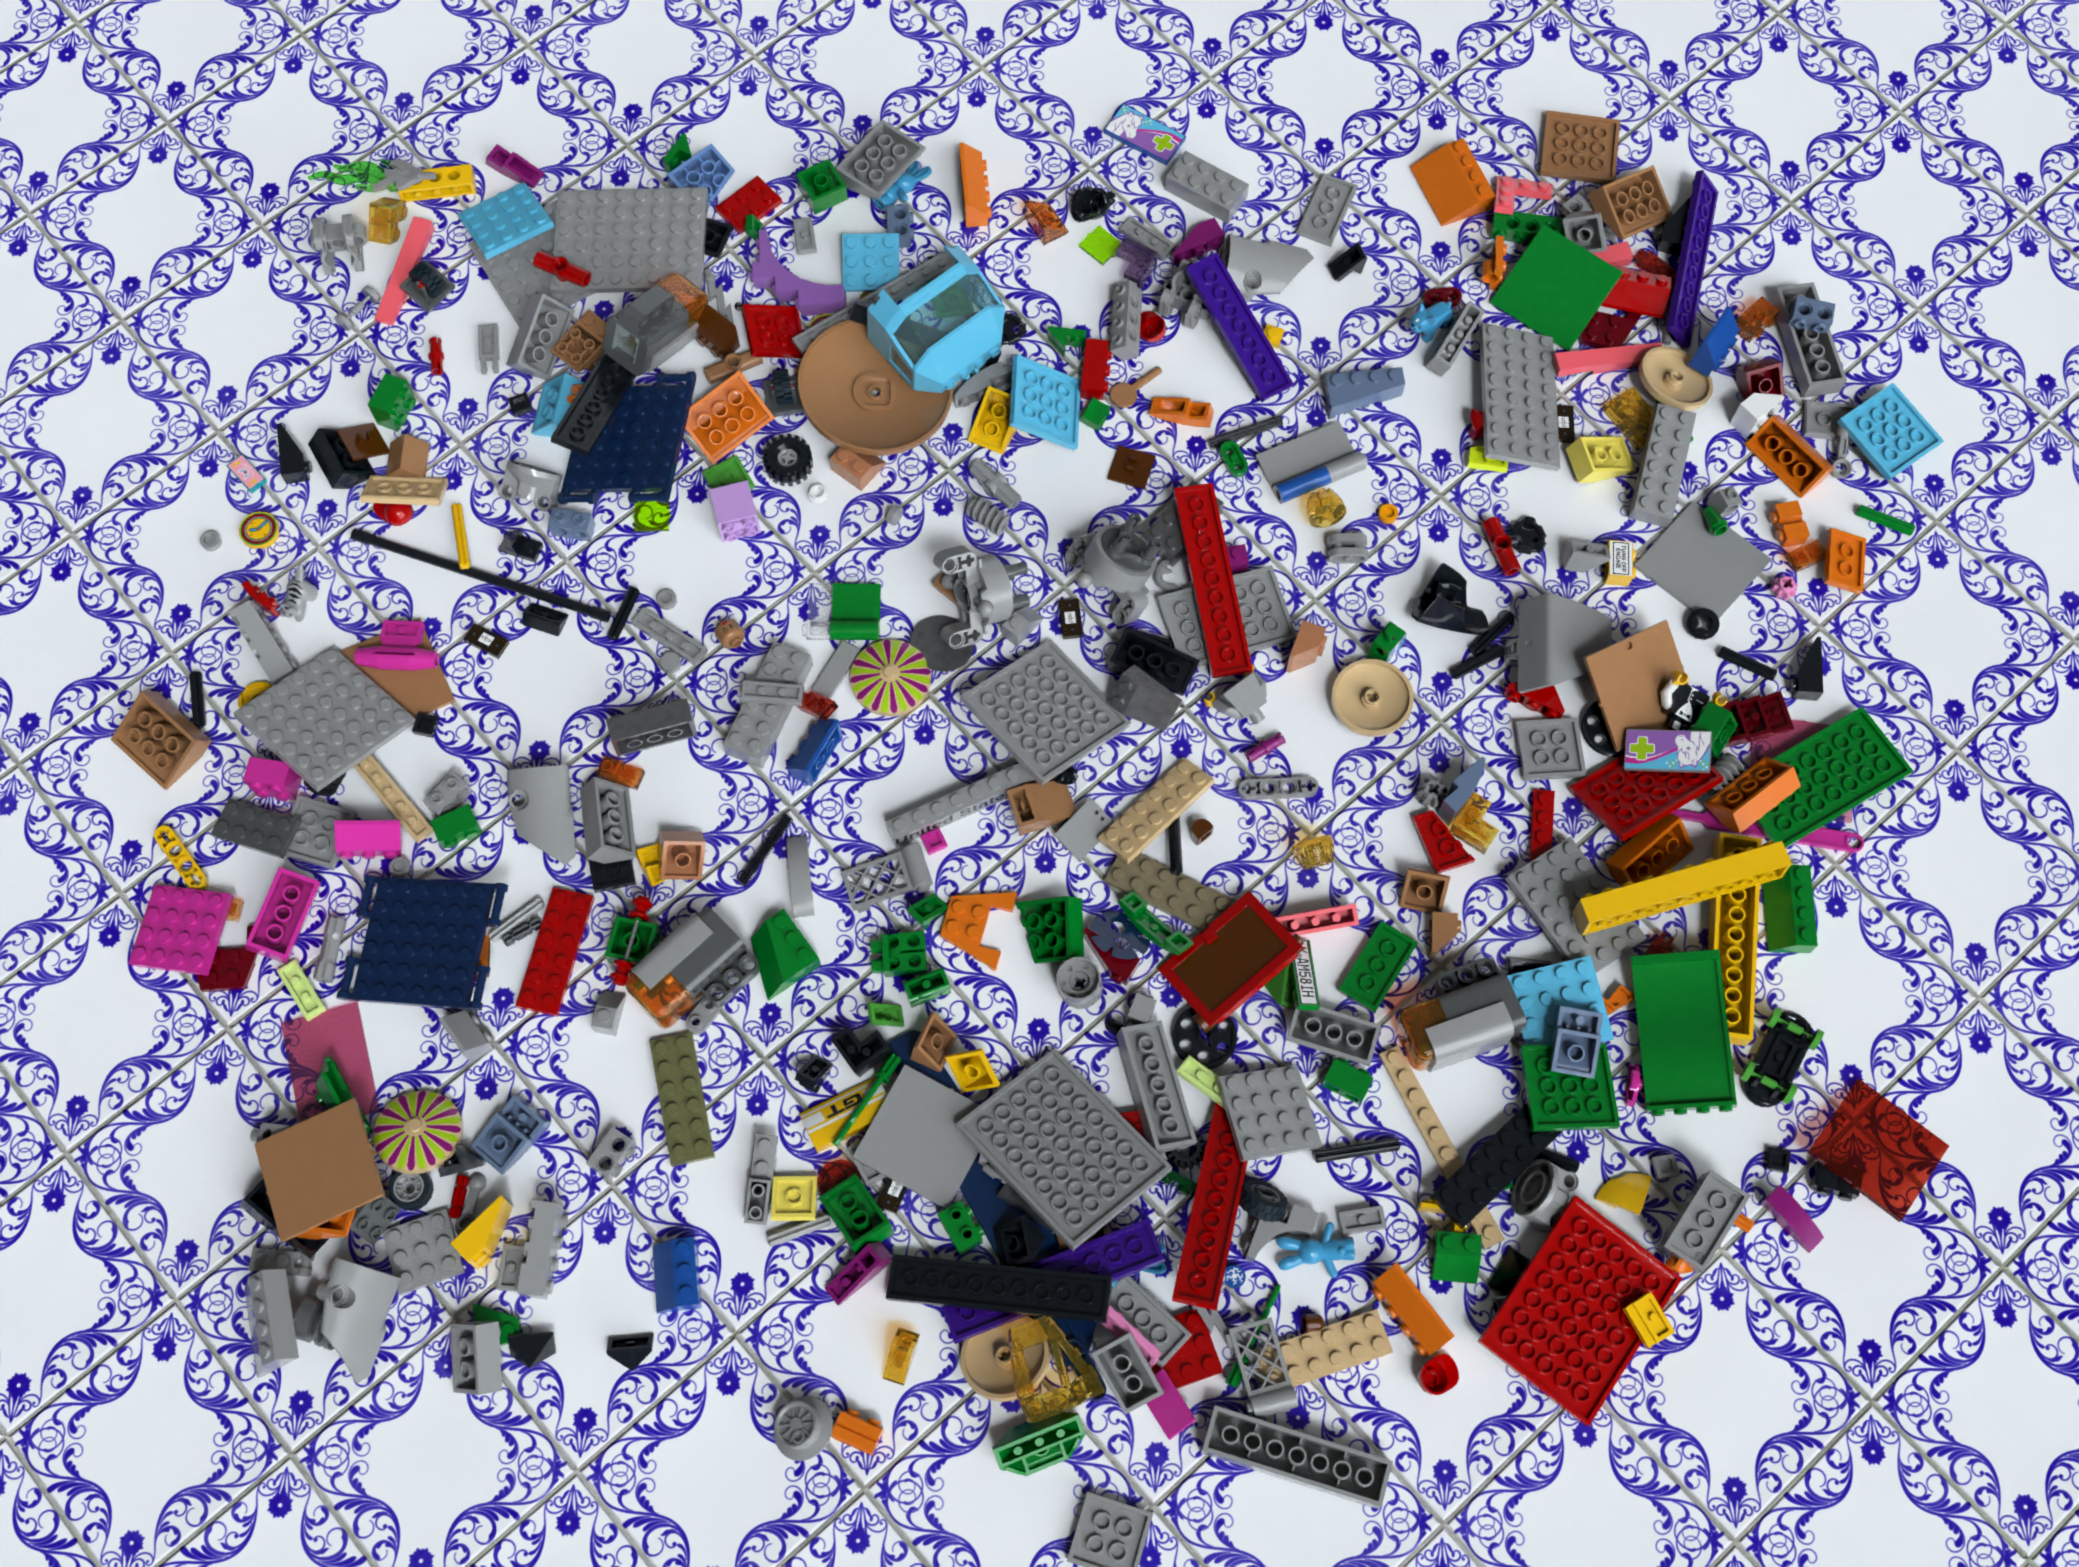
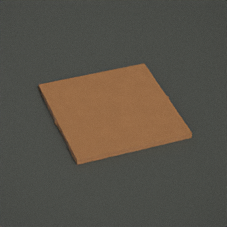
M424 629L422 643L417 648L434 651ZM380 635L339 651L415 719L418 712L428 714L456 702L440 664L437 668L417 671L379 670L357 665L354 659L356 649L381 646Z
M1663 620L1583 657L1615 752L1625 749L1626 729H1667L1670 717L1661 713L1660 693L1667 685L1668 680H1674V671L1679 670L1682 674L1685 673L1667 620Z
M355 1098L254 1144L267 1189L266 1194L270 1200L281 1242L290 1240L385 1196L372 1153V1145L369 1143L358 1102Z

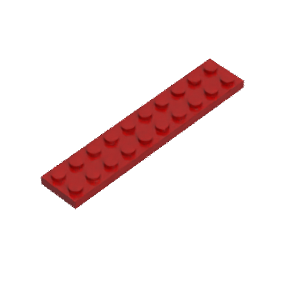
M1213 483L1174 488L1173 494L1212 678L1251 673L1253 669Z
M1216 1102L1172 1301L1217 1311L1248 1161L1240 1162L1225 1109Z

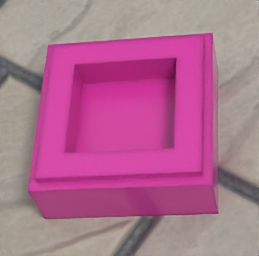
M939 827L920 835L928 855L948 847Z

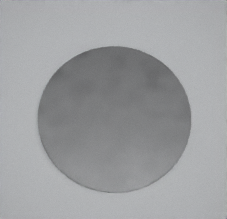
M933 616L923 620L914 628L910 638V645L917 648L923 654L927 662V668L934 671L947 672L956 670L969 661L974 651V644L953 649L940 637V632L945 626L961 621L949 616Z

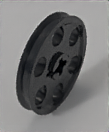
M1597 700L1589 706L1582 718V735L1586 743L1597 753L1608 757H1620L1625 754V749L1615 752ZM1587 719H1596L1598 726H1590ZM1595 737H1603L1605 744L1598 745L1594 740Z
M1190 1007L1178 1017L1173 1028L1172 1041L1176 1053L1183 1061L1190 1055L1200 1062L1197 1056L1199 1053L1205 1052L1210 1056V1060L1207 1063H1200L1208 1069L1224 1064L1232 1056L1237 1043V1030L1233 1020L1228 1016L1223 1021L1230 1027L1227 1033L1220 1032L1218 1024H1216L1210 1031L1204 1032L1205 1035H1210L1208 1042L1205 1039L1200 1040L1202 1029L1199 1028V1025L1192 1018L1196 1012ZM1184 1020L1191 1021L1193 1024L1192 1029H1182L1181 1022ZM1182 1041H1189L1192 1048L1189 1051H1183L1179 1044ZM1224 1043L1229 1047V1051L1221 1054L1217 1051V1045Z

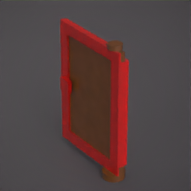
M1248 891L1192 939L1194 942L1193 946L1180 955H1173L1158 970L1194 1009L1196 1014L1192 1018L1207 1033L1216 1024L1219 1025L1295 960L1304 949L1302 946L1304 942L1297 934L1292 936L1257 898Z

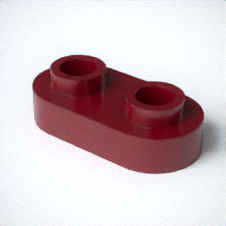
M1455 287L1430 289L1425 293L1423 303L1429 308L1440 301H1451V308L1456 307L1461 302L1462 293Z

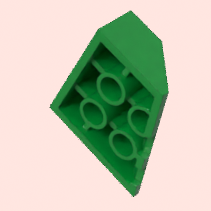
M1064 896L1015 902L1017 909L1021 911L1023 918L1021 922L1023 927H1026L1029 937L1027 941L1035 964H1063L1072 957H1084L1082 898Z
M784 909L767 919L751 938L768 1001L821 966L819 957Z

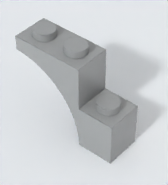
M1293 1204L1292 1208H1287L1283 1221L1286 1224L1280 1221L1266 1222L1261 1219H1255L1250 1231L1254 1233L1252 1241L1247 1240L1243 1250L1247 1254L1245 1260L1253 1263L1259 1251L1267 1243L1278 1237L1300 1235L1310 1238L1319 1213Z

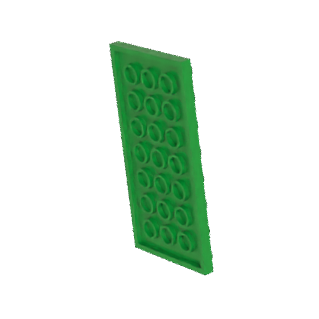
M1860 707L1773 758L1779 762L1794 766L1801 787L1768 811L1761 819H1758L1756 824L1769 841H1774L1775 843L1783 841L1785 848H1788L1911 775L1913 770L1866 710Z

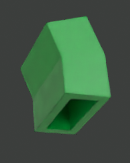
M1093 397L1080 416L1079 421L1092 429L1100 431L1110 414V406L1101 403Z

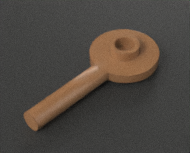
M1157 366L1132 385L1128 383L1116 384L1110 392L1112 403L1120 408L1132 406L1137 400V390L1160 375L1162 369Z

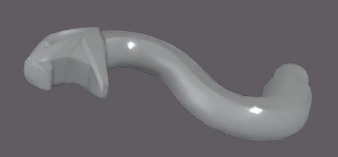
M1166 559L1161 561L1154 574L1156 584L1159 588L1169 592L1182 590L1179 586L1166 583L1162 579L1163 574L1172 573V570L1167 568L1166 565H1169V562Z

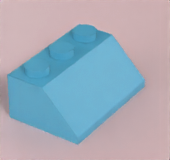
M566 372L545 382L531 434L551 437L571 405L567 402V396L573 395L570 392L572 385H581L584 382Z

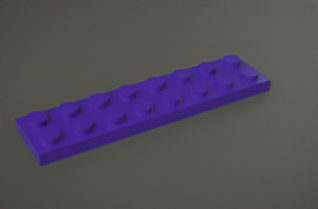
M1214 253L1187 266L1184 269L1260 401L1264 402L1291 388L1294 383L1218 253Z

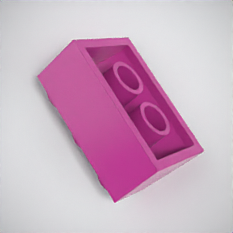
M334 820L336 855L340 856V858L353 859V856H362L364 859H374L375 856H384L386 859H394L397 856H402L400 820Z

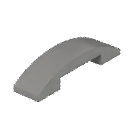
M808 837L787 838L793 917L815 916Z

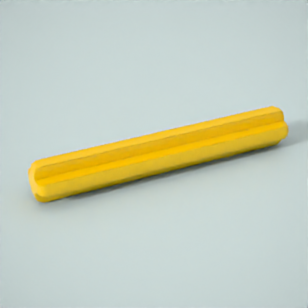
M460 503L452 504L451 510L459 567L462 570L469 569L470 559L462 505Z

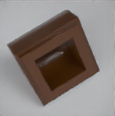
M1198 819L1192 825L1191 839L1196 846L1213 833L1214 826L1206 819Z

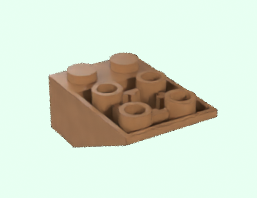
M588 309L550 349V352L577 373L598 362L604 353L603 341L607 323Z
M1048 781L1042 786L1038 783H1032L1006 790V800L1019 836L1068 821L1077 812L1067 785L1055 781Z

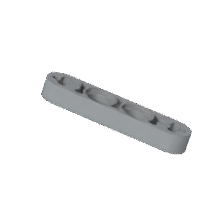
M1313 777L1247 779L1239 784L1238 795L1243 800L1310 798L1316 795L1319 784ZM1287 783L1293 785L1294 791L1290 793L1285 792L1283 785ZM1298 783H1300V787H1303L1300 789V792H1297ZM1307 783H1310L1311 791H1308V788H1306ZM1268 784L1273 787L1274 791L1268 794L1262 790V787ZM1256 785H1259V794H1256L1257 790H1254ZM1245 786H1249L1250 794H1246Z

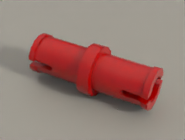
M432 337L429 339L430 352L428 354V358L431 361V374L435 375L436 370V376H440L444 372L442 340Z

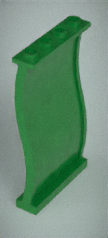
M1720 950L1631 956L1647 1113H1651L1652 1116H1664L1665 1112L1673 1111L1674 1115L1688 1114L1687 1111L1696 1110V1113L1699 1114L1709 1113L1710 1109H1719V1112L1733 1111L1732 1108L1737 1107L1724 999Z

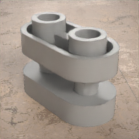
M1333 532L1327 537V545L1331 549L1328 552L1329 562L1349 564L1363 563L1368 560V550L1364 548L1367 546V536L1362 532Z

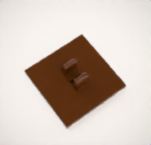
M374 423L337 430L353 461L389 454V449Z
M1119 445L1107 479L1145 490L1156 456Z

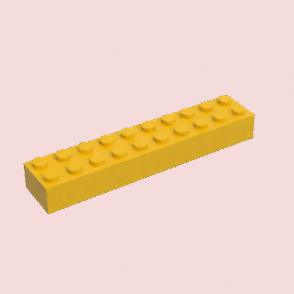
M1720 832L1713 840L1712 858L1717 860L1731 852H1734V854L1742 853V850L1748 847H1754L1755 849L1762 847V838ZM1760 885L1710 899L1707 950H1720L1730 1044L1747 1046L1753 1040Z
M1769 841L1756 849L1748 847L1742 850V853L1734 854V852L1723 855L1721 859L1714 860V858H1710L1697 866L1689 864L1676 872L1668 870L1659 877L1648 876L1638 883L1631 881L1617 889H1613V887L1606 888L1600 894L1593 895V893L1583 895L1573 911V916L1581 936L1780 879L1790 868L1792 862L1783 841L1776 843Z

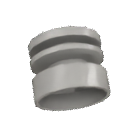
M1072 957L1059 967L1056 974V984L1062 1000L1066 1004L1076 1009H1085L1093 1006L1100 999L1103 992L1101 973L1093 961L1084 957ZM1077 983L1084 984V988L1077 987Z

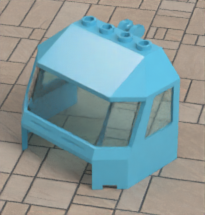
M944 245L946 252L955 260V265L897 305L882 289L878 294L880 296L876 304L872 303L867 309V339L911 388L916 391L942 393L946 389L950 390L960 379L965 383L970 379V373L972 376L978 373L979 368L988 359L996 357L1001 352L1005 306L978 266L959 245H954L953 248Z

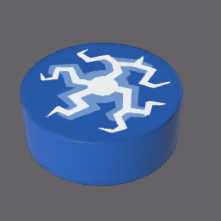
M1231 1265L1226 1268L1223 1281L1227 1287L1237 1289L1244 1284L1246 1275L1240 1266Z

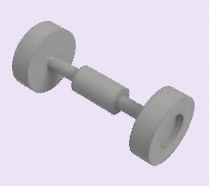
M365 286L362 289L366 297L359 301L346 317L341 313L334 317L335 321L346 331L353 327L349 319L353 315L356 316L365 307L364 304L368 300L374 304L380 300L379 295L371 287Z

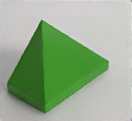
M1289 964L1264 986L1277 1004L1289 1010H1294L1296 997L1291 965Z
M879 1003L867 1004L871 1025L905 1026L902 1006Z

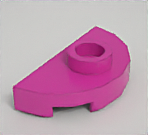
M1629 1064L1625 1104L1626 1106L1633 1107L1637 1100L1638 1091H1641L1643 1088V1078L1640 1077L1639 1065Z

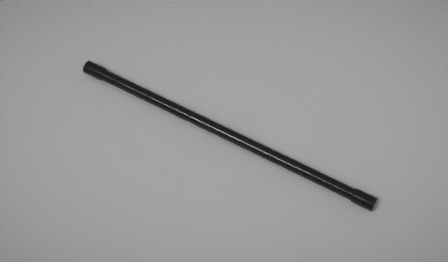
M356 528L351 532V540L410 557L588 615L591 618L606 623L610 620L611 611L589 606L472 567L462 570L457 562L374 536L371 533Z

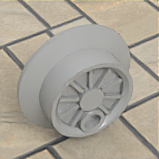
M812 1396L795 1398L782 1407L774 1423V1438L780 1452L787 1458L795 1461H805L817 1456L826 1447L832 1434L833 1419L831 1412L823 1401Z

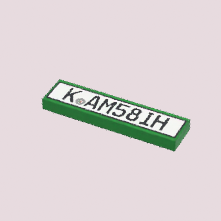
M1303 940L1304 944L1302 946L1304 949L1290 963L1297 1009L1319 1011L1320 1002L1310 940Z

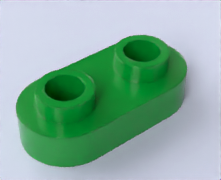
M1225 441L1220 447V456L1228 472L1233 477L1244 476L1247 473L1248 463L1239 445L1234 441Z

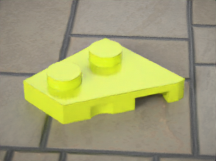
M1484 446L1470 447L1467 468L1507 473L1508 462L1486 458Z

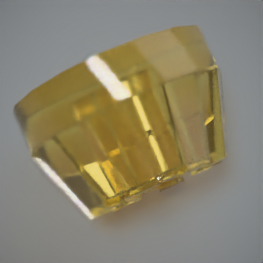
M1320 488L1318 492L1315 493L1313 491L1310 494V498H1307L1306 516L1308 522L1313 527L1325 528L1332 526L1342 520L1346 514L1344 501L1333 489L1328 488L1325 490Z
M1332 835L1313 838L1292 846L1294 857L1304 870L1314 869L1317 866H1324L1326 863L1329 864L1334 861V841Z

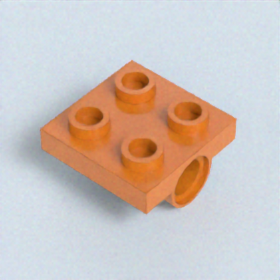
M1496 236L1490 259L1482 263V281L1489 283L1490 290H1496L1498 283H1502L1503 272L1506 270V260H1503V256H1506L1507 244H1504V236Z

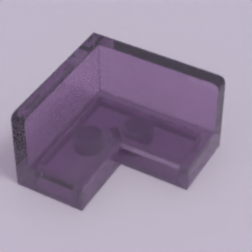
M1124 237L1116 250L1115 256L1130 262L1124 272V278L1137 283V287L1142 290L1157 266L1158 252Z

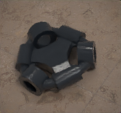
M1013 313L1004 314V321L1006 319L1008 321L1003 324L1001 347L1006 344L1009 346L1019 342L1021 337L1026 336V323L1021 321V317ZM1019 324L1018 334H1015L1013 331L1014 326Z
M1526 516L1523 520L1516 521L1508 529V536L1512 540L1511 547L1518 550V553L1531 555V553L1537 552L1539 554L1547 544L1545 542L1547 536L1544 529L1536 523L1534 517ZM1516 535H1517V536L1519 537V539H1520V542H1521L1520 545H1518V540H1517ZM1536 538L1539 539V541L1532 548L1530 545L1531 542Z

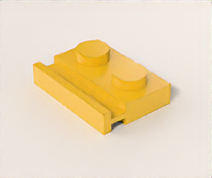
M1647 1292L1628 1306L1622 1308L1646 1349H1650L1653 1345L1675 1332L1652 1292Z

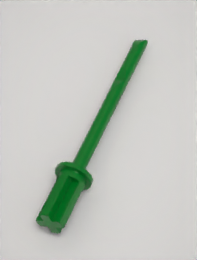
M891 1053L878 1072L875 1071L876 1081L832 1142L836 1147L840 1144L881 1083H889V1077L901 1062L899 1056Z
M1280 1284L1273 1289L1267 1301L1266 1309L1262 1312L1259 1320L1268 1317L1269 1309L1273 1306L1279 1294ZM1260 1325L1255 1333L1256 1335L1259 1336V1333L1263 1325ZM1253 1337L1248 1346L1250 1350H1252L1257 1340L1255 1337ZM1244 1355L1242 1358L1243 1364L1250 1367L1251 1363L1247 1361V1357ZM1235 1356V1362L1225 1383L1237 1389L1242 1377Z

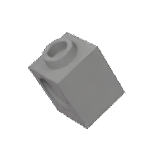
M1729 487L1718 490L1706 504L1708 507L1712 506L1724 518L1731 516L1743 501L1735 488Z
M1136 993L1127 1015V1022L1135 1025L1149 1023L1157 1000L1153 999L1154 997L1148 993Z

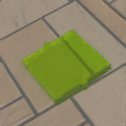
M1100 225L1091 234L1088 233L1087 237L1079 244V248L1101 265L1114 258L1115 254L1124 246L1123 243Z
M647 501L635 504V512L632 515L634 519V532L669 531V518H671L670 501L668 503Z

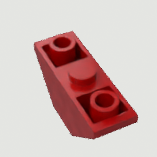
M1518 682L1508 684L1503 696L1507 697L1509 701L1520 703L1526 706L1528 710L1537 711L1548 719H1559L1562 717L1565 710L1555 686L1521 694L1517 690Z

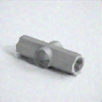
M982 459L976 460L970 467L969 472L982 484L986 493L991 497H996L1009 510L1017 507L1021 501V496L1008 484L1005 476L1000 472H995Z

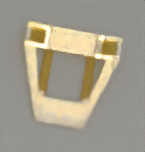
M1046 1316L1009 1329V1349L1015 1391L1028 1423H1038L1076 1408L1105 1392L1096 1370L1091 1365H1087L1081 1358L1082 1354L1077 1348L1074 1349L1065 1339L1066 1335L1052 1318ZM1049 1341L1062 1387L1042 1395L1040 1393L1035 1394L1023 1350ZM1060 1346L1081 1374L1080 1377H1077L1071 1383Z

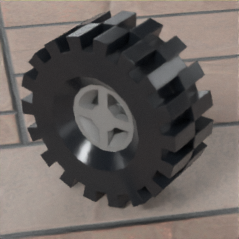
M783 434L779 435L778 440L775 437L771 439L772 444L768 442L766 444L767 449L763 451V463L768 477L772 478L776 484L780 481L781 486H785V483L793 486V482H796L797 485L801 484L800 479L805 481L807 474L810 475L812 472L811 468H813V458L809 444H806L804 439L800 441V437L797 435L792 438V434H787L785 438Z

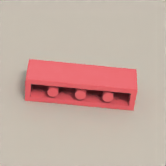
M1352 902L1274 916L1292 936L1294 934L1304 935L1359 925L1356 904Z

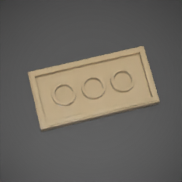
M370 475L360 495L361 503L440 506L449 483L447 478Z

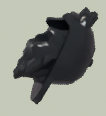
M1087 186L1077 189L1071 199L1072 217L1079 223L1102 218L1107 214L1110 206L1115 203L1116 200L1114 198L1116 194L1112 191L1106 192L1098 187L1091 188Z

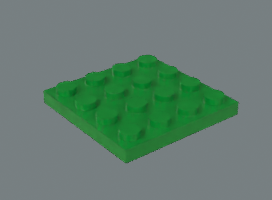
M1600 1043L1594 1079L1550 1071L1552 1045H1526L1519 1048L1532 1132L1618 1129L1620 1127L1606 1043Z

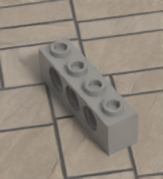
M1130 280L1114 285L1110 351L1122 361L1139 356L1142 290Z
M1469 301L1457 314L1426 366L1442 377L1453 365L1485 311Z

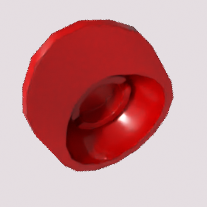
M1152 311L1143 312L1141 314L1140 338L1150 343L1161 340L1166 333L1164 319Z
M373 503L375 514L393 526L406 524L413 516L414 510L412 505Z
M1437 1355L1419 1368L1418 1384L1424 1392L1431 1395H1440L1447 1392L1459 1380L1456 1363L1449 1355Z

